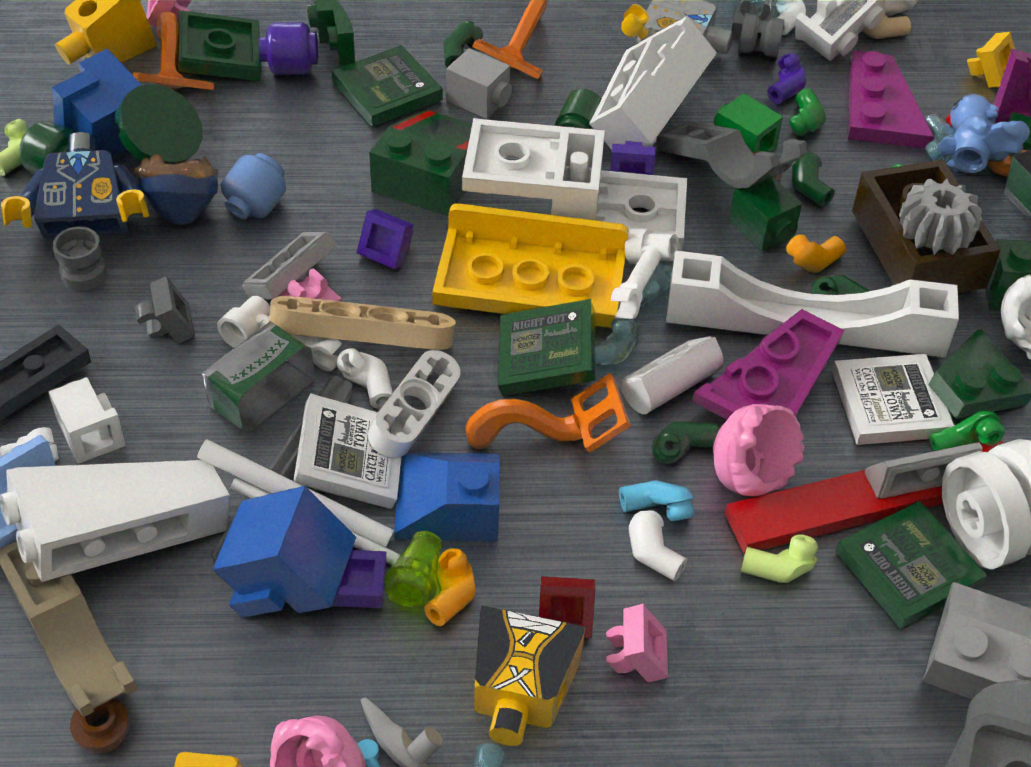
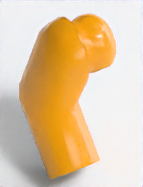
M799 234L792 238L786 246L787 253L794 257L793 262L809 273L822 271L842 257L847 251L845 243L837 236H832L819 245L815 241L809 242L805 235Z
M455 548L448 549L439 556L438 564L440 568L438 570L441 592L424 607L428 619L437 626H443L468 605L476 592L472 566L467 562L466 554L462 550Z

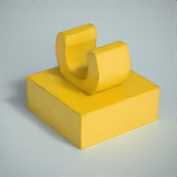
M1010 32L995 33L983 48L976 50L977 58L967 60L970 74L972 76L985 74L988 88L1000 87L1012 48L1015 49Z

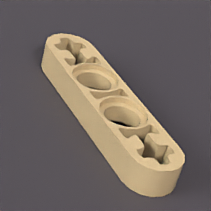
M296 296L273 298L269 315V322H273L289 334L431 350H443L452 347L456 321L452 317L437 312Z

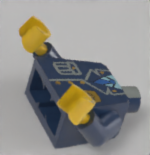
M85 132L71 134L68 137V152L48 154L45 157L43 168L36 171L21 194L8 197L1 202L4 226H9V223L14 220H22L23 227L30 228L32 226V216L34 215V220L43 238H55L60 232L72 227L90 228L97 235L129 233L128 216L134 213H142L144 218L149 217L143 190L126 166L114 163L111 152L106 150L95 151V137Z

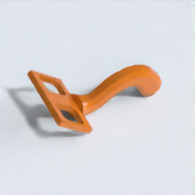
M547 0L530 1L509 45L506 47L498 48L482 39L476 40L472 47L510 65V68H516L539 79L544 70L524 61L522 53L538 21L544 15L547 8Z
M163 11L158 18L156 27L157 36L161 40L160 72L157 75L133 72V76L138 81L157 83L172 90L181 87L214 90L213 83L186 79L178 72V20L175 13Z
M609 373L571 398L575 414L560 418L528 401L502 399L488 403L478 409L469 418L465 430L469 445L478 450L487 448L505 426L512 423H521L547 438L559 442L583 439L585 449L591 453L631 427L616 381L613 375ZM607 387L608 396L585 411L584 401L600 389ZM612 414H616L618 419L616 425L593 439L592 429Z

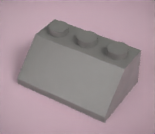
M953 582L922 682L973 699L984 688L999 682L1031 680V608Z

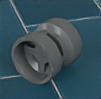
M745 13L738 52L751 54L754 51L762 52L765 57L777 58L785 19L773 17L767 21L761 20L758 15ZM758 33H762L761 38H757Z
M72 227L60 232L53 241V251L55 259L59 263V274L65 287L74 291H88L98 287L104 282L107 270L104 258L101 256V244L97 233L86 227Z

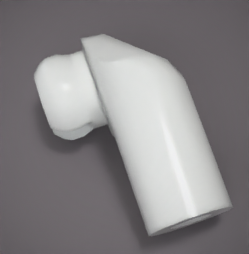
M777 0L776 8L780 14L777 18L785 19L782 35H787L796 25V16L800 12L806 14V8L802 0Z
M348 348L339 354L337 367L343 376L349 381L367 388L371 406L381 409L393 394L388 370L384 362L372 355L358 352L354 348Z
M649 510L636 513L630 521L628 529L633 556L637 561L675 582L684 571L687 558L664 546L662 534L664 522L657 512Z

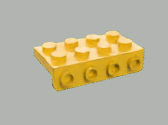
M453 204L448 214V232L432 291V305L508 314L591 299L595 309V326L615 328L617 320L615 316L618 312L619 301H611V295L613 290L622 284L626 259L625 241L628 240L629 229L626 225L620 223L467 204Z

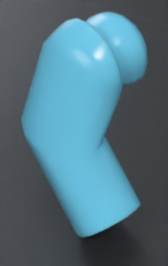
M655 480L619 488V499L624 512L666 504L667 517L671 521L692 518L694 516L695 509L691 499L695 498L687 487Z

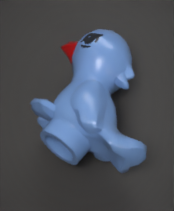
M965 95L954 103L950 114L941 126L942 130L955 132L953 137H944L937 148L942 156L953 154V157L949 159L947 164L954 172H980L986 167L989 160L999 162L1008 157V152L1020 153L1023 150V143L1028 139L1030 133L1028 125L1022 121L994 124L998 116L996 112L998 107L991 104L982 95Z

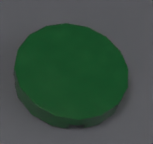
M156 84L137 86L122 99L115 114V123L118 122V127L121 131L119 137L123 146L136 159L151 167L173 166L172 168L182 166L198 151L203 139L202 123L195 108L183 95L169 87Z

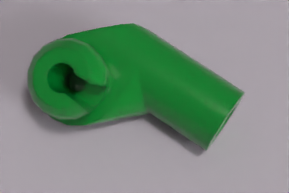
M812 89L800 91L795 99L800 113L791 116L789 124L797 136H804L810 130L814 132L825 123L826 114Z
M980 411L954 426L929 435V440L933 451L981 442L984 445H994L1002 440L1005 429L998 415L990 411Z

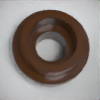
M113 698L94 708V712L85 717H82L76 709L70 721V731L75 743L79 747L92 753L103 754L113 751L123 742L129 731L130 718L126 707L119 700ZM100 718H108L107 722L101 726L94 727L90 725Z

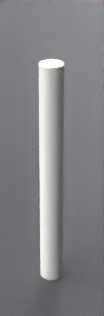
M208 439L204 441L197 455V458L271 494L302 486ZM309 489L351 532L386 548L394 532L393 529Z

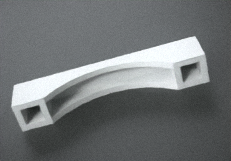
M675 250L666 322L769 335L799 310L803 309L843 329L844 333L838 344L946 357L959 321L957 285L907 280L888 288L865 293L845 295L808 294L783 289L760 281L741 271L722 256Z

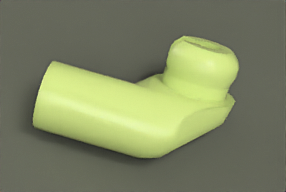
M16 119L4 128V133L10 140L8 141V148L0 152V176H5L22 165L19 152L20 142L28 130L26 121L22 119Z
M796 535L791 538L789 549L777 555L747 547L741 572L778 583H788L814 568L818 561L815 556L818 551L817 542L809 536Z

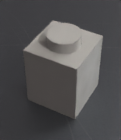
M468 48L446 68V101L488 119L499 107H503L511 96L512 86L509 84L510 65Z

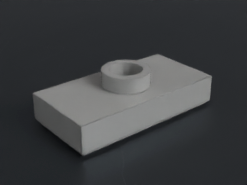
M302 232L246 279L242 287L249 298L252 296H259L263 299L276 298L288 288L290 281L295 280L298 282L309 276V269L333 250L337 244L330 232Z

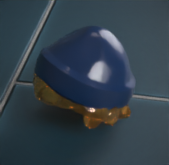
M157 154L151 157L150 162L148 158L142 159L141 165L135 169V174L140 177V186L144 196L147 197L153 209L163 219L176 225H187L195 221L218 193V169L211 166L207 157H203V161L197 158L173 165L165 164L161 155Z

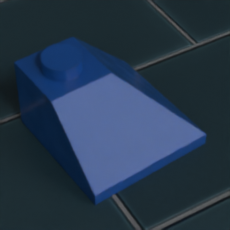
M407 452L404 456H401L396 500L395 539L498 542L499 454Z

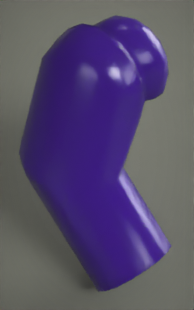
M795 53L783 55L778 60L780 81L767 89L768 98L773 104H781L799 93L806 85L804 66L800 64L799 56Z

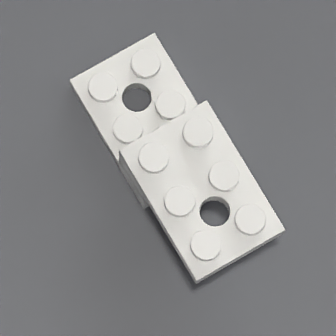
M473 118L462 176V191L552 199L551 215L620 223L626 225L629 230L631 228H648L653 233L676 234L679 241V251H682L687 178L601 170L605 130ZM507 156H516L521 159L507 160L504 158ZM633 208H645L649 212L640 213L634 211Z

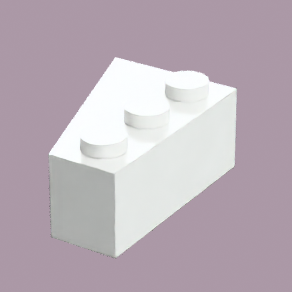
M688 16L625 51L589 124L594 130H605L604 141L611 149L612 144H625V141L642 142V146L652 147L661 130L717 52Z

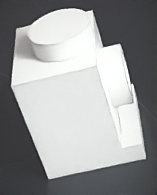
M87 377L48 391L57 422L77 464L126 446L115 408L111 407L105 393L95 394Z

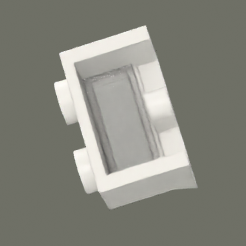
M818 0L817 13L811 18H808L802 12L796 16L795 39L805 41L829 61L838 53L845 56L856 45L858 41L857 35L865 27L871 30L882 20L885 14V0Z

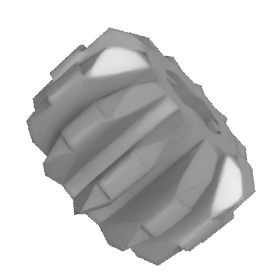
M927 179L924 185H913L906 201L902 203L899 214L901 217L899 224L903 227V237L915 239L916 248L924 246L931 248L934 255L939 249H943L953 255L958 248H968L970 242L974 240L976 231H978L982 221V209L977 204L978 196L965 193V185L957 187L950 185L947 179L942 184H938L932 179Z

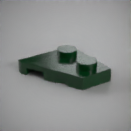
M982 329L976 330L935 372L928 384L956 419L972 416L980 411L994 412L1026 406L1031 400V386L1022 377L1018 368L1009 362Z

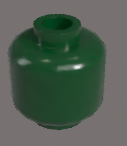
M48 121L33 124L25 132L20 142L19 152L23 167L34 175L37 170L43 168L45 157L48 154L68 152V137L77 132Z

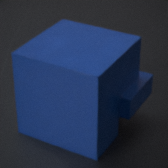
M105 49L79 62L81 73L52 87L54 123L73 129L77 133L85 132L95 137V151L106 150L114 156L126 149L119 137L121 131L118 127V122L115 123L116 111L126 94L137 86H142V84L108 49Z
M306 486L288 489L241 501L212 570L235 590L229 606L241 617L282 610L285 601L298 613L329 608L334 601L356 536Z

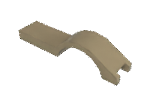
M17 541L0 548V569L35 630L62 687L82 717L93 713L94 708L123 693L128 695L136 691L137 687L124 662H117L72 575L69 574L41 582L33 562H23Z

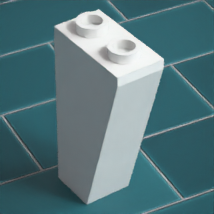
M203 460L17 467L6 470L7 493L0 494V505L6 524H16L18 529L16 540L20 556L24 563L33 562L41 582L224 532L227 530L230 497L214 466Z

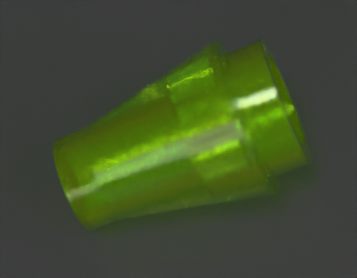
M429 531L416 532L410 544L386 573V594L397 606L408 610H416L424 607L427 602L435 597L439 567L438 560L443 546L441 539L436 534Z

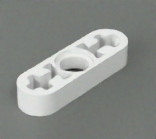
M430 350L419 358L377 413L368 430V440L378 453L387 457L397 458L404 456L410 450L449 396L460 377V367L453 357L442 351ZM433 372L440 375L434 385L426 381ZM411 395L419 398L425 404L426 409L418 410L412 408L407 404L404 396ZM396 420H398L404 426L395 436L389 431Z

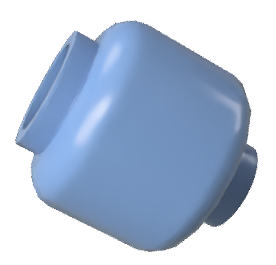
M257 153L255 156L242 155L220 184L222 194L227 200L225 207L240 219L245 220L248 216L259 219L265 218L286 192L283 168L274 159L262 153Z

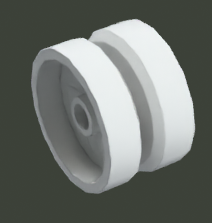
M1017 439L998 445L988 452L979 451L957 458L947 465L942 477V500L946 518L954 537L967 554L981 567L993 570L1014 563L1026 555L1031 556V440Z

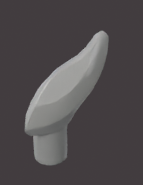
M365 697L360 700L376 740L390 758L401 767H427L426 761L443 745V738L440 733L432 727H427L412 741L402 727L393 723L369 699Z

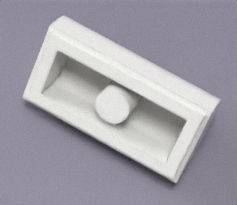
M709 336L689 340L621 379L618 385L629 405L638 413L647 414L721 370L723 367V355L715 337L711 338Z

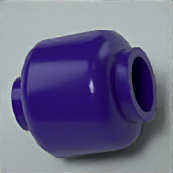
M304 22L271 23L267 29L266 37H259L260 61L268 62L270 71L277 76L308 74L311 71L312 65H317L319 60L317 32H310V28Z

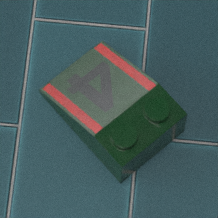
M424 110L389 126L369 152L371 191L448 216L450 207L453 204L459 203L466 192L462 191V176L472 123L430 110Z

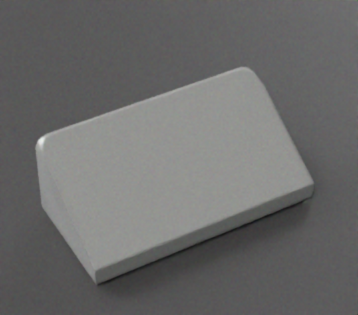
M980 442L889 460L865 468V475L877 499L942 486V477L949 463L957 458L981 452L983 448Z

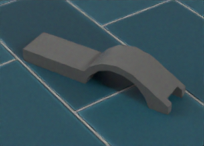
M691 121L659 133L657 136L659 151L707 160L713 171L725 183L737 189L749 188L784 173L808 153L806 141L789 139L783 142V154L779 161L776 153L761 151L754 156L745 144L740 130Z

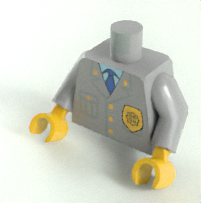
M652 0L647 10L638 4H633L624 13V20L621 23V29L625 35L629 37L636 36V44L688 16L716 52L728 54L733 39V31L714 27L717 8L714 4L704 0Z

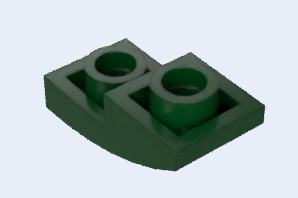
M314 0V4H307L309 28H317L319 43H328L330 51L337 50L340 66L354 63V32L343 7L337 0Z

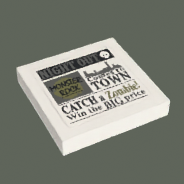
M926 354L839 360L834 362L832 374L856 445L929 439V435L954 426L948 408L928 385L934 376V372Z
M310 393L305 404L294 482L309 488L392 509L397 500L401 457L392 458L384 456L371 446L368 440V430L378 412ZM396 420L389 432L396 436L404 424Z

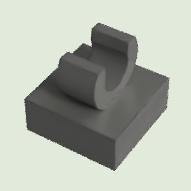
M739 0L731 31H733V35L741 37L745 13L758 15L761 20L768 21L773 17L775 18L777 6H772V0H765L764 4L750 2V0ZM758 33L757 38H761L762 33Z
M165 276L151 282L150 288L153 300H146L135 306L137 322L139 324L147 323L150 338L161 337L168 332L179 344L195 337L189 303L171 280Z

